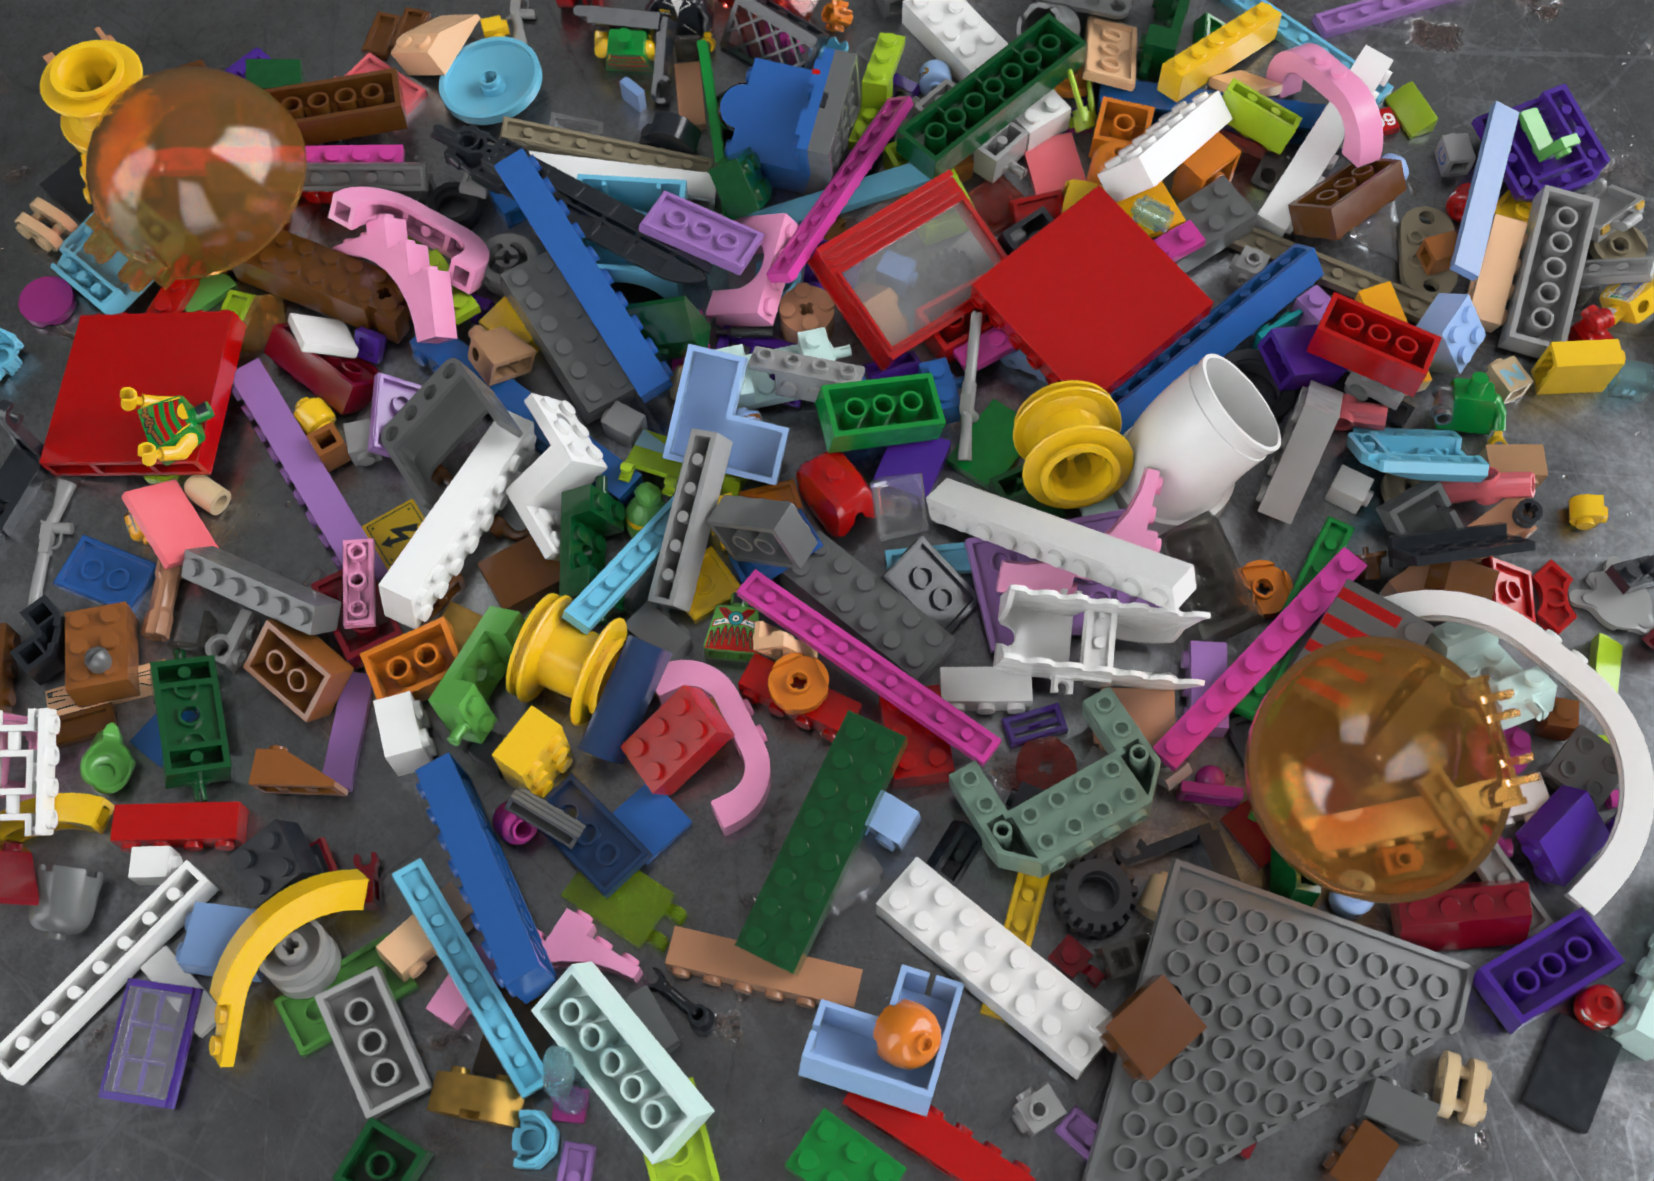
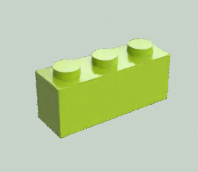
M1235 78L1231 80L1222 95L1233 118L1226 125L1233 127L1244 137L1252 138L1262 144L1265 149L1274 151L1279 155L1296 132L1302 120V117Z

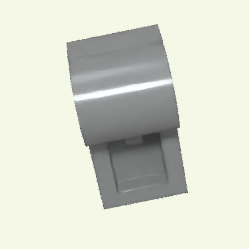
M1353 371L1348 376L1344 388L1346 394L1356 397L1359 402L1366 401L1368 397H1371L1395 411L1406 395Z
M241 608L228 635L217 634L208 639L205 645L206 654L214 655L218 668L235 675L238 667H241L246 660L248 647L260 632L261 622L253 612ZM228 648L224 655L218 656L221 650Z

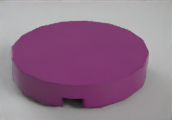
M44 276L33 280L25 286L19 296L18 306L20 313L30 324L38 327H46V325L51 324L56 326L72 315L76 308V295L73 288L64 279L56 276Z

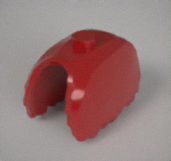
M826 451L812 460L801 464L800 468L797 469L795 478L803 500L807 502L814 516L818 518L826 531L834 538L844 537L850 531L851 527L855 524V517L858 513L863 512L865 517L877 518L880 510L869 485L854 465L841 452L828 453Z

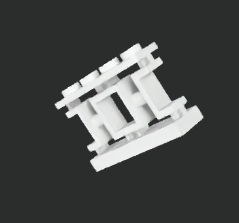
M28 709V724L3 725V710H0V732H8V749L0 750V795H6V814H0V821L25 820L24 836L53 835L54 829L57 827L58 814L54 810V797L57 796L59 791V783L57 778H55V765L58 764L60 758L59 749L56 746V734L60 730V718L57 715L56 709ZM22 732H38L37 750H21ZM27 757L26 788L1 789L2 758ZM20 795H36V813L19 814Z

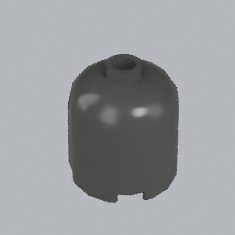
M1045 2L1033 3L1028 6L1024 15L1018 19L1017 37L1048 13L1078 36L1081 30L1080 21L1076 13L1067 6Z
M37 864L35 875L39 903L38 906L29 905L28 919L30 924L35 929L46 932V939L65 941L66 935L84 932L92 922L104 874L95 872L93 878L88 877L86 869L53 865L52 871H46V865Z

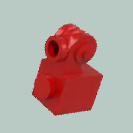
M1595 304L1587 307L1580 314L1583 319L1570 327L1571 332L1568 335L1567 341L1614 339L1607 330L1615 325L1613 313L1605 307L1599 309Z

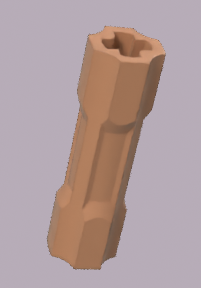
M158 558L150 605L145 614L141 635L145 639L162 642L169 640L174 620L173 610L178 587L183 579L181 577L183 565L165 570Z

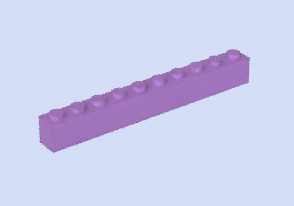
M257 358L236 369L231 391L237 401L243 399L246 403L241 408L250 422L255 419L258 423L254 430L262 443L267 440L271 446L266 450L275 464L279 461L282 463L284 468L279 470L287 485L294 483L296 490L292 491L300 507L305 504L310 511L305 513L313 528L319 526L323 533L319 534L318 537L326 550L331 548L334 550L336 555L331 557L337 569L341 570L343 569V540L368 539L260 359ZM375 550V577L378 583H380L388 570Z

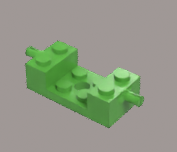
M490 606L428 701L450 732L447 740L452 745L459 746L462 739L482 744L487 735L492 731L497 719L486 702L498 682L503 678L519 632L533 609H530L526 617L523 618L519 611Z

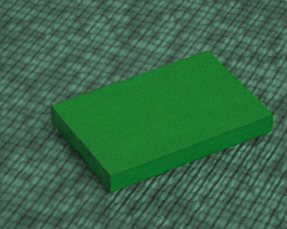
M993 398L979 416L978 421L972 426V461L957 460L958 444L946 459V464L988 490L990 478L1011 470L1021 457L1013 441L1014 419L1017 412Z

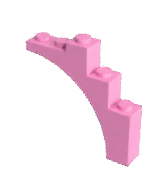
M393 214L377 215V219L366 223L367 232H362L360 237L344 239L342 244L332 247L336 251L359 260L369 259L374 261L388 272L400 288L408 304L418 343L442 344L458 339L450 272L439 271L438 267L430 266L428 246L416 244L415 240H408L406 220L394 218Z
M1144 468L1138 489L1127 509L1105 534L1158 553L1160 552L1162 539L1158 538L1159 533L1147 529L1148 524L1153 525L1156 516V507L1152 506L1154 496L1160 495L1163 485V477H1159V470ZM1002 560L996 591L1004 593L1011 584L1026 586L1030 590H1055L1059 594L1060 590L1065 588L1068 589L1067 595L1077 591L1078 583L1073 582L1074 577L1090 579L1080 577L1061 568L1053 567L1042 561L1021 562Z
M567 908L546 941L544 940L546 935L537 929L554 969L569 968L571 964L592 961L600 971L614 974L635 985L638 984L643 976V972L638 966L640 961L626 952L620 956L611 950L613 945L600 936H597L595 940L593 939L597 932L592 923L594 919L580 909L573 912ZM472 943L498 987V982L493 973V970L497 968L494 959L490 960L487 957L482 944L477 946ZM449 974L425 1008L432 1015L457 1031L472 1014Z

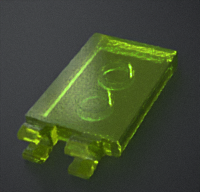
M639 870L608 899L580 871L576 873L561 894L563 899L584 911L637 948H640L644 941H646L662 953L670 943L668 941L669 938L653 929L662 915L679 926H682L688 917L686 910L671 903L675 898V894Z

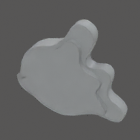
M1611 556L1604 562L1603 571L1592 572L1586 577L1585 581L1591 590L1574 589L1568 594L1570 606L1589 611L1599 623L1612 631L1621 629L1645 636L1654 627L1652 601L1648 591L1641 589L1623 595L1605 573L1611 565L1622 562L1617 556Z

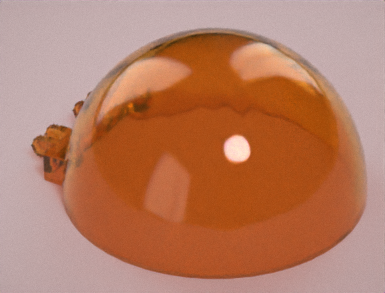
M200 66L168 68L148 74L132 82L120 91L103 110L96 122L88 144L86 180L89 197L95 212L85 222L94 232L85 241L83 246L84 252L93 255L95 261L102 264L107 263L118 251L129 260L118 272L117 276L119 281L129 285L130 290L138 293L144 290L143 288L152 280L156 281L166 290L175 279H196L220 274L249 260L266 247L282 230L290 219L301 196L306 177L307 160L304 139L296 121L279 101L258 85L233 73Z
M1378 636L1355 637L1336 641L1309 653L1287 669L1274 682L1261 701L1248 732L1244 758L1245 784L1253 814L1263 834L1283 860L1298 873L1316 885L1350 899L1373 903H1404L1429 898L1455 886L1473 873L1493 850L1505 828L1511 807L1528 803L1527 798L1522 795L1520 785L1541 780L1539 773H1527L1520 777L1516 775L1514 765L1530 763L1535 759L1533 753L1511 757L1500 721L1521 716L1519 708H1511L1503 712H1497L1494 701L1511 699L1515 696L1513 689L1491 693L1488 683L1490 681L1489 674L1471 678L1458 665L1443 655L1425 646L1397 638Z

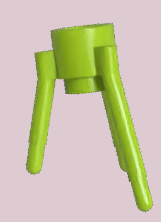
M1068 69L1069 81L1078 108L1072 112L1073 117L1070 115L1069 128H1075L1076 133L1096 126L1094 120L1097 119L1094 108L1092 81H1086L1088 111L1087 106L1083 107L1073 71Z

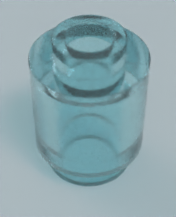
M1147 195L1142 199L1138 198L1131 209L1135 222L1155 232L1161 231L1165 233L1175 216V212L1171 211L1169 206Z

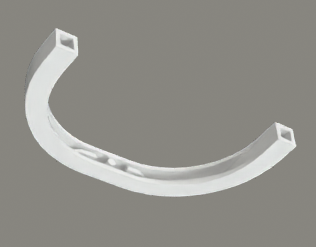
M1419 590L1383 597L1424 621L1459 623L1481 629L1506 641L1574 694L1594 715L1610 743L1618 771L1619 798L1617 813L1608 840L1600 854L1564 893V896L1578 908L1583 907L1590 917L1595 916L1632 873L1648 840L1653 820L1654 773L1644 736L1635 717L1612 686L1587 664L1588 659L1583 654L1574 649L1570 651L1561 644L1563 640L1555 632L1549 629L1544 631L1534 622L1505 605L1483 597L1446 590Z

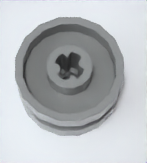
M314 919L295 929L282 939L266 956L259 969L285 996L294 999H305L323 992L334 982L341 967L342 956L337 943Z

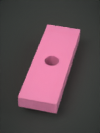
M373 538L343 540V626L345 629L376 627L375 541ZM357 580H363L360 584L355 585V582Z

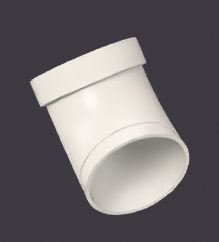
M1216 354L1206 355L1198 364L1190 367L1166 387L1148 405L1134 425L1123 435L1133 450L1134 463L1129 478L1113 496L1119 510L1127 508L1138 489L1144 468L1159 470V477H1163V485L1160 495L1154 496L1152 506L1156 507V516L1153 525L1148 524L1147 529L1158 532V536L1170 538L1190 536L1205 530L1223 513L1234 490L1235 482L1261 462L1266 455L1272 454L1279 449L1281 434L1270 407L1253 383L1234 364Z

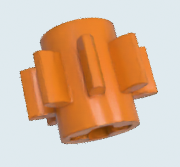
M831 0V3H827L824 6L821 17L822 21L827 23V30L842 33L845 28L851 25L853 12L847 9L848 2Z

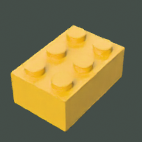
M532 705L492 754L509 785L515 789L520 785L539 798H544L550 793L554 786L553 781L559 773L563 774L569 769L573 762L572 757L574 756L562 726Z

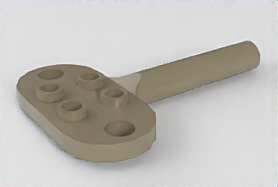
M1423 206L1407 211L1399 223L1397 232L1399 270L1402 286L1434 299L1438 293H1452L1458 279V273L1452 270L1427 276L1416 256V252L1424 238L1454 230L1453 223L1449 217L1437 208ZM1419 217L1428 218L1431 224L1421 222ZM1431 285L1435 288L1436 292H1428L1423 286Z

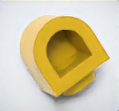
M500 15L480 19L484 38L506 37V35H510L507 20H502Z
M1581 494L1573 496L1568 500L1569 523L1576 526L1577 529L1589 530L1595 528L1599 523L1607 522L1608 507L1604 506V495Z

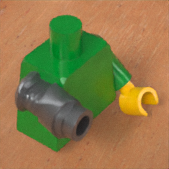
M1475 372L1472 374L1471 379L1455 378L1452 379L1449 385L1438 386L1432 391L1434 401L1430 413L1432 418H1434L1435 428L1486 435L1494 431V435L1489 438L1488 444H1495L1498 441H1501L1502 444H1507L1502 436L1503 431H1506L1507 409L1501 395L1495 393V385L1489 382L1487 374Z

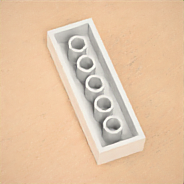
M1219 90L1209 95L1205 91L1192 99L1193 102L1189 104L1183 101L1171 108V112L1158 119L1159 122L1148 127L1145 130L1146 133L1133 139V144L1121 149L1118 152V156L1104 163L1106 168L1097 176L1105 191L1115 202L1155 187L1233 119Z

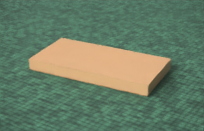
M1091 15L1088 16L1085 29L1087 48L1082 79L1133 92L1136 84L1137 27Z

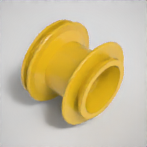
M91 40L78 43L55 56L41 75L40 93L44 102L53 111L61 114L60 122L64 137L82 154L143 138L149 144L161 127L155 90L142 81L143 67L138 55L122 43L110 40Z
M1061 381L1039 389L1029 396L1018 409L1013 427L1014 446L1018 454L1025 460L1022 471L1024 485L1028 493L1037 501L1054 508L1073 509L1086 507L1101 502L1113 495L1129 478L1134 463L1133 450L1127 439L1120 434L1122 426L1121 412L1106 390L1087 381Z
M550 593L537 603L519 632L507 666L506 689L509 694L517 696L518 700L522 703L532 701L544 688L572 699L570 707L571 722L575 726H580L592 717L627 641V625L625 620L619 617L611 621L601 634L591 630L586 635L562 618L564 610L573 602L572 598L567 595L559 596L555 593Z

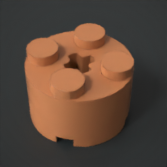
M799 283L783 296L779 305V321L785 341L798 344L797 332L825 327L828 340L831 339L834 332L835 307L834 302L826 291L808 283Z

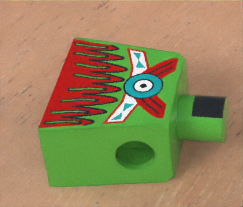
M737 592L731 594L730 606L717 605L704 643L705 659L749 663L754 653L762 656L760 652L753 650V634L755 622L759 621V612L755 608L748 607V603L738 597Z

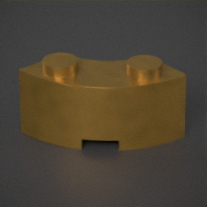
M451 1066L450 1072L437 1070L426 1111L500 1127L518 1128L520 1120L519 1110L523 1108L524 1099L522 1100L509 1076L497 1074L496 1079L470 1075V1069L459 1066Z

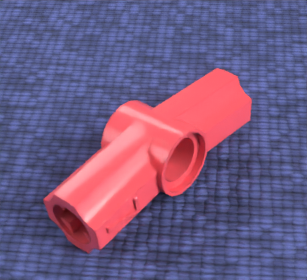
M1343 394L1339 420L1334 429L1347 431L1353 427L1384 431L1389 407L1381 404L1359 402L1356 397L1350 394Z
M1489 467L1488 476L1481 483L1440 481L1452 504L1476 501L1481 505H1492L1499 502L1502 498H1534L1535 475L1533 472L1499 473L1498 469Z

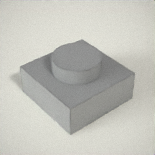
M1186 761L1175 772L1161 762L1157 784L1171 790L1193 773Z

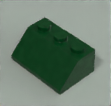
M686 296L629 304L625 308L630 316L635 314L644 329L640 333L644 339L650 337L659 352L654 355L658 361L665 360L667 362L671 359L685 358L688 344L708 348L711 325Z

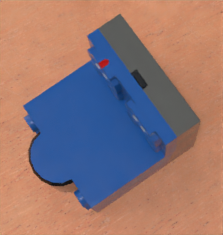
M825 47L822 57L817 56L813 70L755 58L753 67H749L747 70L746 83H738L729 87L719 101L718 115L726 141L725 156L750 147L752 152L758 155L761 162V173L764 178L769 180L772 187L808 195L825 190L846 160L849 150L848 141L861 106L857 54Z

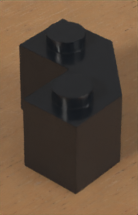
M45 594L19 612L35 634L10 652L25 673L40 686L65 668V615Z

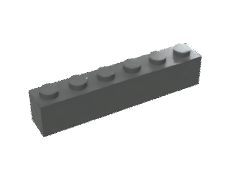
M215 546L185 549L182 578L308 635L337 630L341 601Z

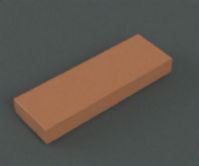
M699 61L675 63L674 71L679 115L690 120L700 130H706Z

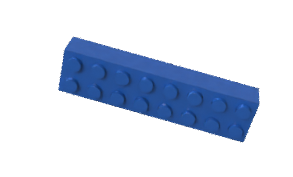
M448 752L415 770L419 779L416 787L424 800H428L430 807L426 809L431 822L434 825H438L440 833L437 834L438 841L442 848L450 853L452 859L448 860V865L456 878L460 877L462 886L459 887L460 894L465 903L472 906L474 913L470 914V918L477 931H482L485 940L481 944L487 957L490 960L494 959L497 968L493 970L498 984L501 988L506 986L512 997L517 996L527 1004L547 993L558 980V977L471 776Z

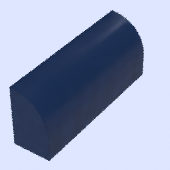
M631 635L628 636L578 749L601 759L623 764L626 755L620 746L639 728L672 656L671 652L648 641Z

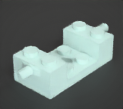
M825 327L797 332L798 344L775 349L836 361L838 358L852 356L850 344L833 348L828 340ZM743 344L715 349L746 357L748 362L752 355H745ZM747 362L737 409L747 407L748 410L799 400L776 395L775 381L769 377L771 373L750 370Z
M1452 622L1435 626L1429 636V645L1435 653V657L1432 659L1440 660L1465 684L1461 691L1498 732L1536 718L1537 721L1544 720L1549 712L1553 711L1557 684L1539 666L1524 671L1498 644L1499 638L1481 629ZM1484 675H1492V676L1496 677L1497 679H1494V680H1493V679L1487 678V677H1484V678H1483L1482 676H1484Z

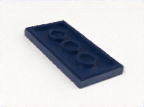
M572 772L543 798L549 804L561 809L567 815L586 825L572 849L543 831L541 832L606 899L611 897L653 857V854Z

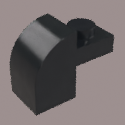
M657 112L653 122L647 124L642 129L639 144L658 148L664 147L668 150L694 154L696 153L702 131L690 120L679 114Z

